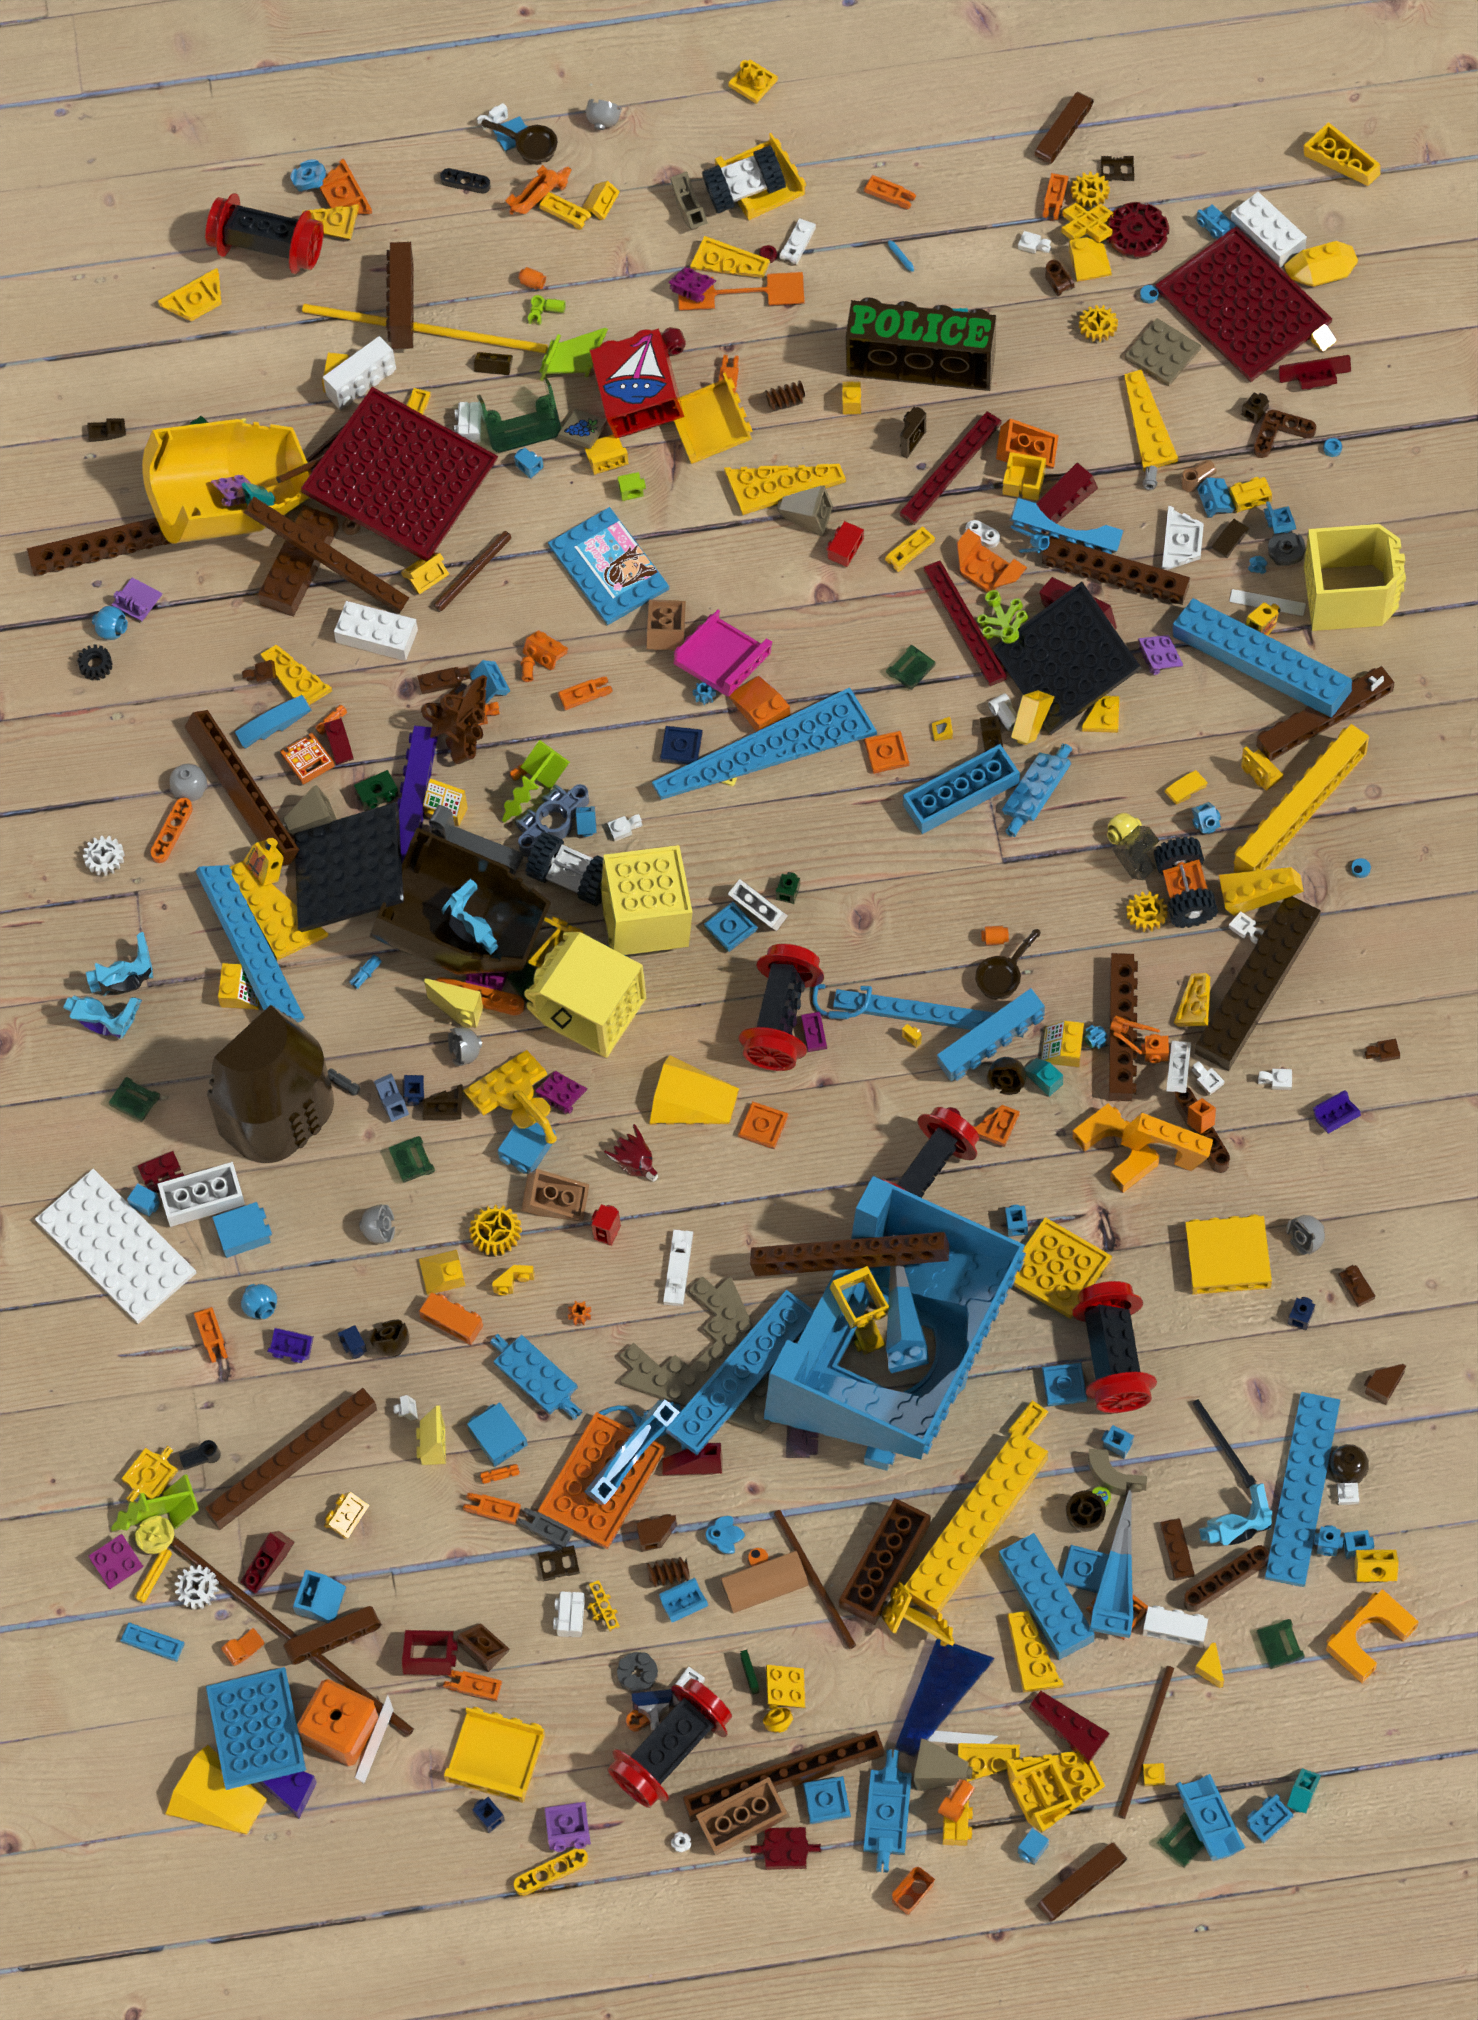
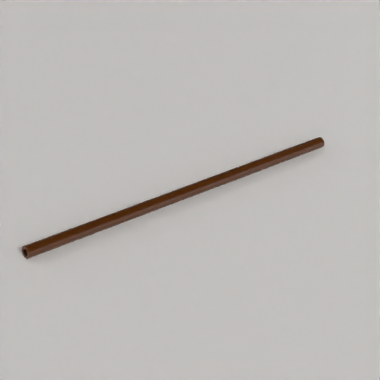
M174 1536L170 1545L195 1566L201 1565L203 1570L206 1567L209 1568L210 1573L213 1572L216 1575L214 1579L219 1581L221 1587L287 1640L298 1636ZM321 1654L311 1658L345 1687L373 1700L376 1711L379 1714L381 1713L384 1704ZM392 1712L389 1722L409 1737L413 1733L414 1728Z

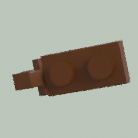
M452 667L417 675L421 693L428 694L457 687L463 680L470 679L468 667Z

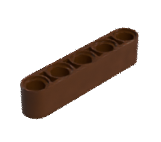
M1077 91L1038 145L1035 157L1052 164L1092 108L1094 99Z
M1188 1087L1186 1088V1093L1175 1091L1174 1104L1189 1130L1200 1134L1187 1124L1188 1107L1197 1101L1196 1097ZM1180 1096H1185V1097H1187L1188 1099H1187V1100H1181L1179 1097H1180ZM1212 1126L1200 1135L1213 1139L1212 1143L1216 1146L1211 1147L1207 1160L1215 1172L1224 1173L1229 1168L1230 1155ZM1223 1159L1225 1163H1218L1216 1160Z
M1262 1545L1254 1546L1187 1590L1184 1596V1607L1190 1612H1196L1264 1568L1269 1557L1267 1548ZM1261 1554L1264 1556V1559L1257 1560L1254 1556ZM1245 1565L1248 1569L1241 1571L1238 1569V1566ZM1229 1576L1231 1580L1225 1582L1221 1579V1577ZM1211 1586L1215 1591L1207 1592L1204 1588ZM1190 1597H1195L1198 1599V1602L1191 1603L1188 1601V1599Z
M367 1606L292 1638L283 1647L291 1663L297 1665L379 1629L382 1624L373 1606Z
M1114 1842L1110 1843L1046 1895L1037 1904L1038 1908L1051 1922L1054 1921L1123 1865L1127 1857Z

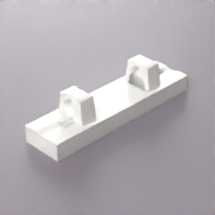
M1172 1041L1167 1091L1186 1093L1191 1042Z
M673 1230L664 1305L681 1307L684 1305L693 1240L692 1231ZM676 1250L684 1251L685 1253L676 1252Z

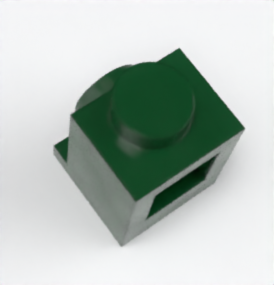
M788 872L781 875L778 887L776 888V900L795 904L801 885L797 874Z

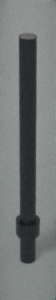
M1195 1400L1192 1403L1243 1478V1484L1246 1488L1250 1489V1486L1256 1484L1257 1481L1253 1475L1247 1472L1200 1400Z

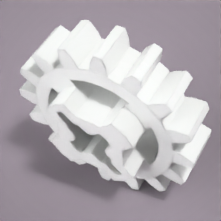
M101 836L100 840L93 838V844L87 843L89 848H84L85 855H83V859L90 872L96 870L97 875L104 872V875L107 876V871L113 874L114 868L120 869L119 863H124L123 857L125 854L121 844H118L117 839L112 841L111 836H108L107 839Z
M198 1565L197 1569L190 1566L189 1572L184 1569L185 1575H178L180 1582L175 1583V1586L179 1588L175 1593L181 1595L178 1600L184 1602L186 1607H189L191 1604V1608L194 1610L197 1608V1605L204 1609V1603L210 1606V1599H216L214 1592H219V1589L215 1587V1585L219 1584V1581L214 1579L216 1575L213 1572L210 1573V1569L207 1567L203 1570L201 1565ZM196 1584H198V1587H199V1589H198L197 1591L195 1590V1589H196V1588H195V1585H196ZM194 1597H200V1599L193 1600Z

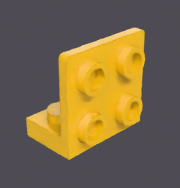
M614 434L597 439L591 449L584 447L594 475L629 465L626 447H622L620 439H615Z
M1247 746L1243 748L1241 767L1246 774H1250L1254 778L1255 783L1259 787H1263L1267 791L1283 779V774L1259 749L1253 753Z

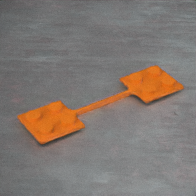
M803 272L767 274L768 284L766 287L716 290L713 284L702 294L705 296L703 302H696L686 298V295L683 297L678 294L679 310L714 309V298L716 295L748 292H766L769 305L804 304Z

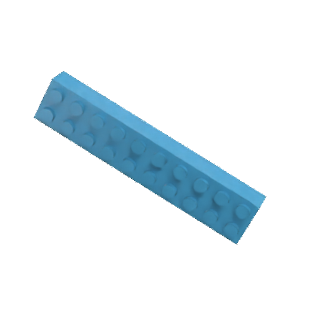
M1194 598L1173 623L1174 638L1331 718L1352 692V679Z

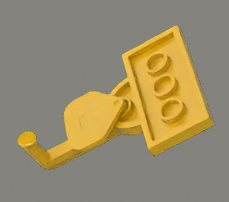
M528 1050L463 1090L465 1096L483 1116L498 1106L504 1109H513L511 1119L518 1128L525 1129L537 1122L545 1133L546 1142L549 1144L556 1142L557 1137L546 1118L551 1111L550 1105L543 1098H532L534 1095L532 1084L547 1076V1072Z

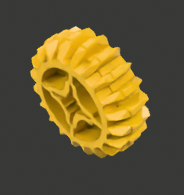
M496 1204L494 1209H490V1206L487 1205V1211L480 1208V1215L475 1214V1220L470 1222L472 1227L469 1228V1233H471L470 1239L474 1241L473 1245L475 1247L479 1246L480 1252L485 1250L487 1255L493 1252L495 1257L497 1252L500 1251L504 1255L505 1249L511 1252V1246L516 1247V1240L521 1239L520 1233L522 1228L519 1227L521 1221L517 1220V1214H512V1209L506 1210L504 1205L500 1209H498ZM502 1220L509 1223L511 1230L503 1226ZM480 1230L488 1235L489 1240L484 1239L480 1235Z

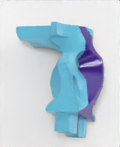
M75 995L72 998L68 997L63 1008L71 1012L69 1016L71 1019L78 1020L88 1029L105 1036L113 1035L122 1039L134 1022L142 1000L136 997L130 998L125 1009L117 1017H113V1014L105 1010L99 1000L88 996L84 998H79Z

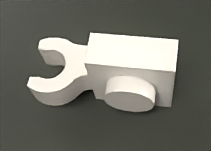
M504 103L495 106L489 111L488 116H479L477 123L480 124L485 119L497 124L503 122L508 118L507 107Z
M1024 231L1019 241L1018 249L1034 254L1036 250L1049 253L1051 241L1048 239L1041 240V235Z
M639 814L632 816L629 820L624 816L608 822L614 841L631 836L632 829L643 826Z
M1199 1061L1192 1066V1072L1199 1077L1197 1083L1209 1096L1224 1085V1080L1213 1068L1207 1071Z
M1272 1069V1074L1260 1071L1258 1084H1272V1089L1291 1090L1292 1069Z

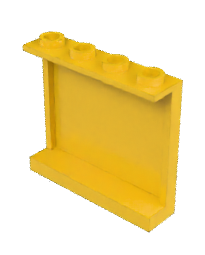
M769 133L768 141L725 161L722 156L715 158V166L719 165L722 168L754 156V151L769 145L774 150L785 179L786 188L770 194L767 190L736 201L748 221L805 195L806 182L804 178L799 177L795 164H791L788 153L782 150L779 139L774 138L772 133Z
M723 373L725 379L680 397L685 417L676 419L674 422L691 464L752 440L750 433L753 430L749 421L745 423L744 418L747 415L743 407L739 408L740 398L737 392L733 393L734 383L732 378H727L726 373Z
M1253 1214L1242 1218L1238 1216H1231L1228 1219L1215 1217L1204 1221L1192 1219L1189 1222H1185L1192 1279V1295L1271 1289L1272 1277L1264 1216Z
M466 1707L463 1726L449 1768H446L444 1773L445 1781L523 1803L544 1741V1729L536 1723H530L529 1725L522 1723L523 1721L518 1718L512 1717L507 1719L496 1712L489 1714L478 1707H472V1709Z

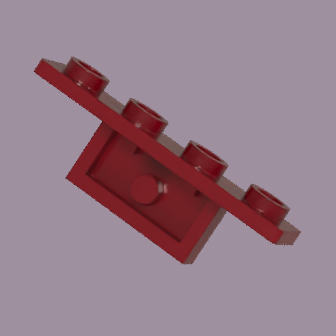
M1350 355L1280 365L1278 367L1279 381L1283 383L1298 380L1301 389H1312L1321 386L1328 387L1337 384L1336 374L1351 372Z

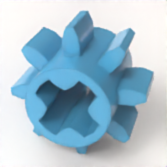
M704 682L696 683L697 689L693 690L696 702L700 701L703 705L709 702L712 703V697L716 696V690H713L714 688Z
M1091 1025L1085 1029L1086 1035L1084 1040L1090 1048L1097 1047L1100 1049L1106 1045L1105 1042L1108 1035L1101 1026L1094 1027V1025Z

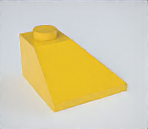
M1088 237L1069 240V255L1077 282L1112 275L1103 243H1098Z
M457 1250L419 1258L427 1295H430L431 1292L439 1293L465 1286Z

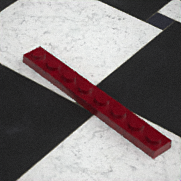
M986 411L900 511V516L915 525L999 428L1002 420Z
M941 560L925 566L924 572L988 685L991 687L1007 680L1005 672Z

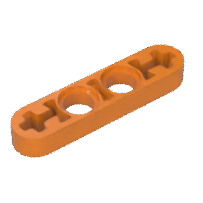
M188 798L178 799L151 848V856L154 862H165L172 852L193 811L192 803ZM185 804H186V805H187V808H184V809L182 810V815H180V813H181V807H180V806L184 807ZM174 819H179L181 821V823L178 826L171 825V822ZM165 835L173 836L169 842L162 840ZM162 849L163 855L160 854L159 856H157L156 853H160Z

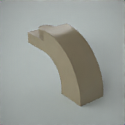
M688 172L669 177L675 193V200L687 226L690 229H694L708 224L703 207L699 204L694 194Z
M1089 1449L1088 1462L1090 1471L1099 1485L1107 1488L1111 1493L1120 1496L1126 1495V1489H1130L1132 1492L1146 1491L1147 1476L1122 1474L1112 1467L1109 1461V1450Z

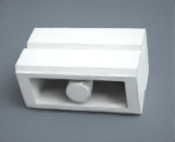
M460 402L458 409H455V420H458V425H454V432L474 443H479L481 439V405L479 402Z
M560 1592L559 1598L555 1599V1610H558V1618L554 1617L553 1629L557 1630L559 1637H582L584 1593Z

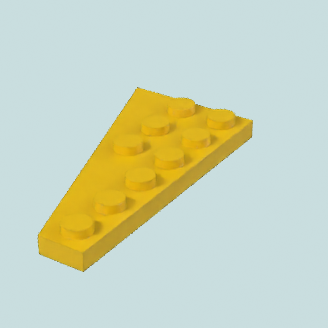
M817 464V466L805 467V465H798V467H788V465L760 466L759 468L741 467V469L724 467V472L742 515L776 505L779 501H782L783 497L818 486L829 488L846 482L840 464Z
M243 861L229 867L277 961L328 937V933L321 927L300 932L298 930L297 905L272 883L263 886Z

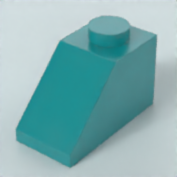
M246 482L241 484L247 506L253 497H256L268 506L274 505L276 501L272 492L268 493L263 486Z
M1035 1058L1025 1067L1026 1076L1049 1097L1063 1085V1074L1050 1062Z
M1302 1768L1293 1786L1287 1807H1290L1295 1812L1306 1814L1321 1775Z

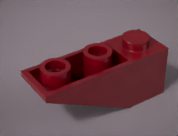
M707 1443L698 1455L689 1449H685L663 1458L662 1475L722 1474L723 1455L721 1443Z
M280 1531L270 1532L240 1583L256 1594L283 1562L295 1542Z

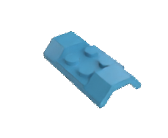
M1211 1774L1191 1783L1182 1784L1178 1782L1176 1784L1184 1801L1183 1807L1199 1841H1203L1212 1861L1230 1857L1245 1848Z

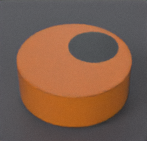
M755 1548L750 1551L748 1560L751 1567L769 1561L768 1553L764 1549Z

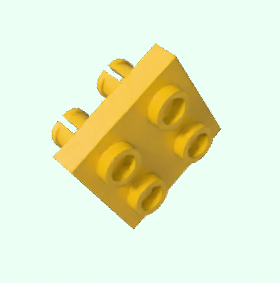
M751 59L748 61L743 60L740 63V70L728 82V86L757 104L778 81V76Z

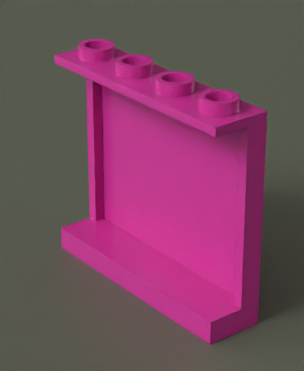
M718 609L714 614H710L703 625L700 624L692 636L689 635L682 646H678L675 649L674 665L729 697L770 655L772 641L766 638L762 643H759L719 618L720 610Z

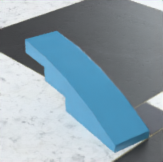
M301 695L267 711L235 731L242 746L247 748L260 738L265 740L277 730H285L312 710L305 697Z

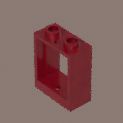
M405 1630L402 1654L403 1675H452V1667H456L454 1651H458V1639H454V1631ZM414 1646H447L446 1658H413Z

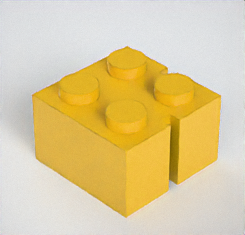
M1010 452L1003 480V495L1019 497V494H1022V498L1039 501L1046 471V458Z

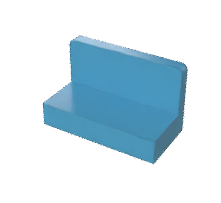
M482 660L470 673L472 680L481 675L487 677L485 703H488L495 694L507 695L510 692L495 661Z

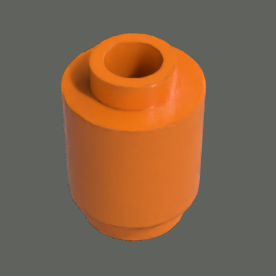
M528 267L524 270L522 269L518 276L520 284L535 290H541L546 282V276L543 273Z
M1003 925L985 926V930H981L982 942H985L986 945H1003L1004 942H1009L1008 927H1003Z

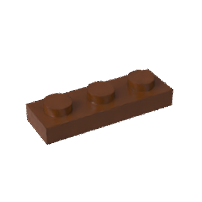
M1180 1518L1161 1522L1160 1526L1174 1580L1194 1577L1195 1573Z

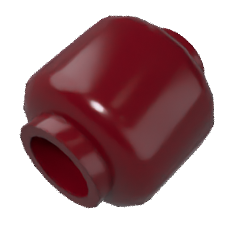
M669 327L662 333L669 354L678 355L684 350L686 341L680 329Z

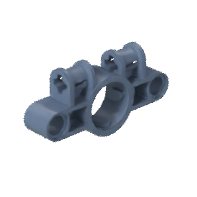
M554 785L547 795L541 797L544 803L537 809L536 813L528 809L520 820L517 819L515 821L518 829L523 832L518 840L519 850L523 856H530L535 842L538 841L542 833L547 832L560 839L565 838L570 833L572 819L576 816V807H586L589 803V793L586 786L576 785L566 793L561 787ZM553 812L560 813L564 818H567V821L560 828L549 829L546 825H542L541 820Z

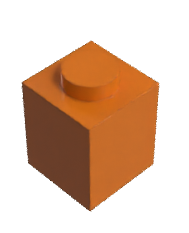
M1201 1098L1188 1107L1187 1124L1202 1134L1215 1125L1216 1108Z

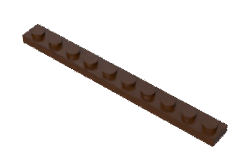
M256 497L252 498L243 512L398 614H400L409 600L408 596Z

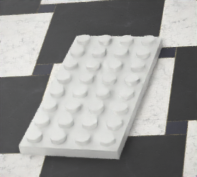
M94 1169L35 1218V1221L137 1324L143 1321L196 1274V1270Z

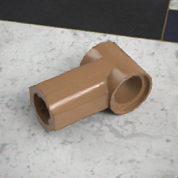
M1205 460L1194 468L1185 469L1181 482L1183 490L1187 492L1195 491L1206 477L1210 478L1216 474L1217 469L1211 460Z

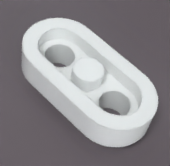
M972 520L967 523L966 530L970 529L981 537V545L987 548H994L999 544L1000 534L997 530L978 520Z

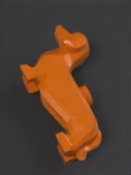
M542 165L536 171L539 176L534 177L519 196L515 197L511 194L505 200L511 206L510 214L512 215L514 211L526 214L554 187L560 190L565 189L572 169L565 167L556 173L554 170H547Z

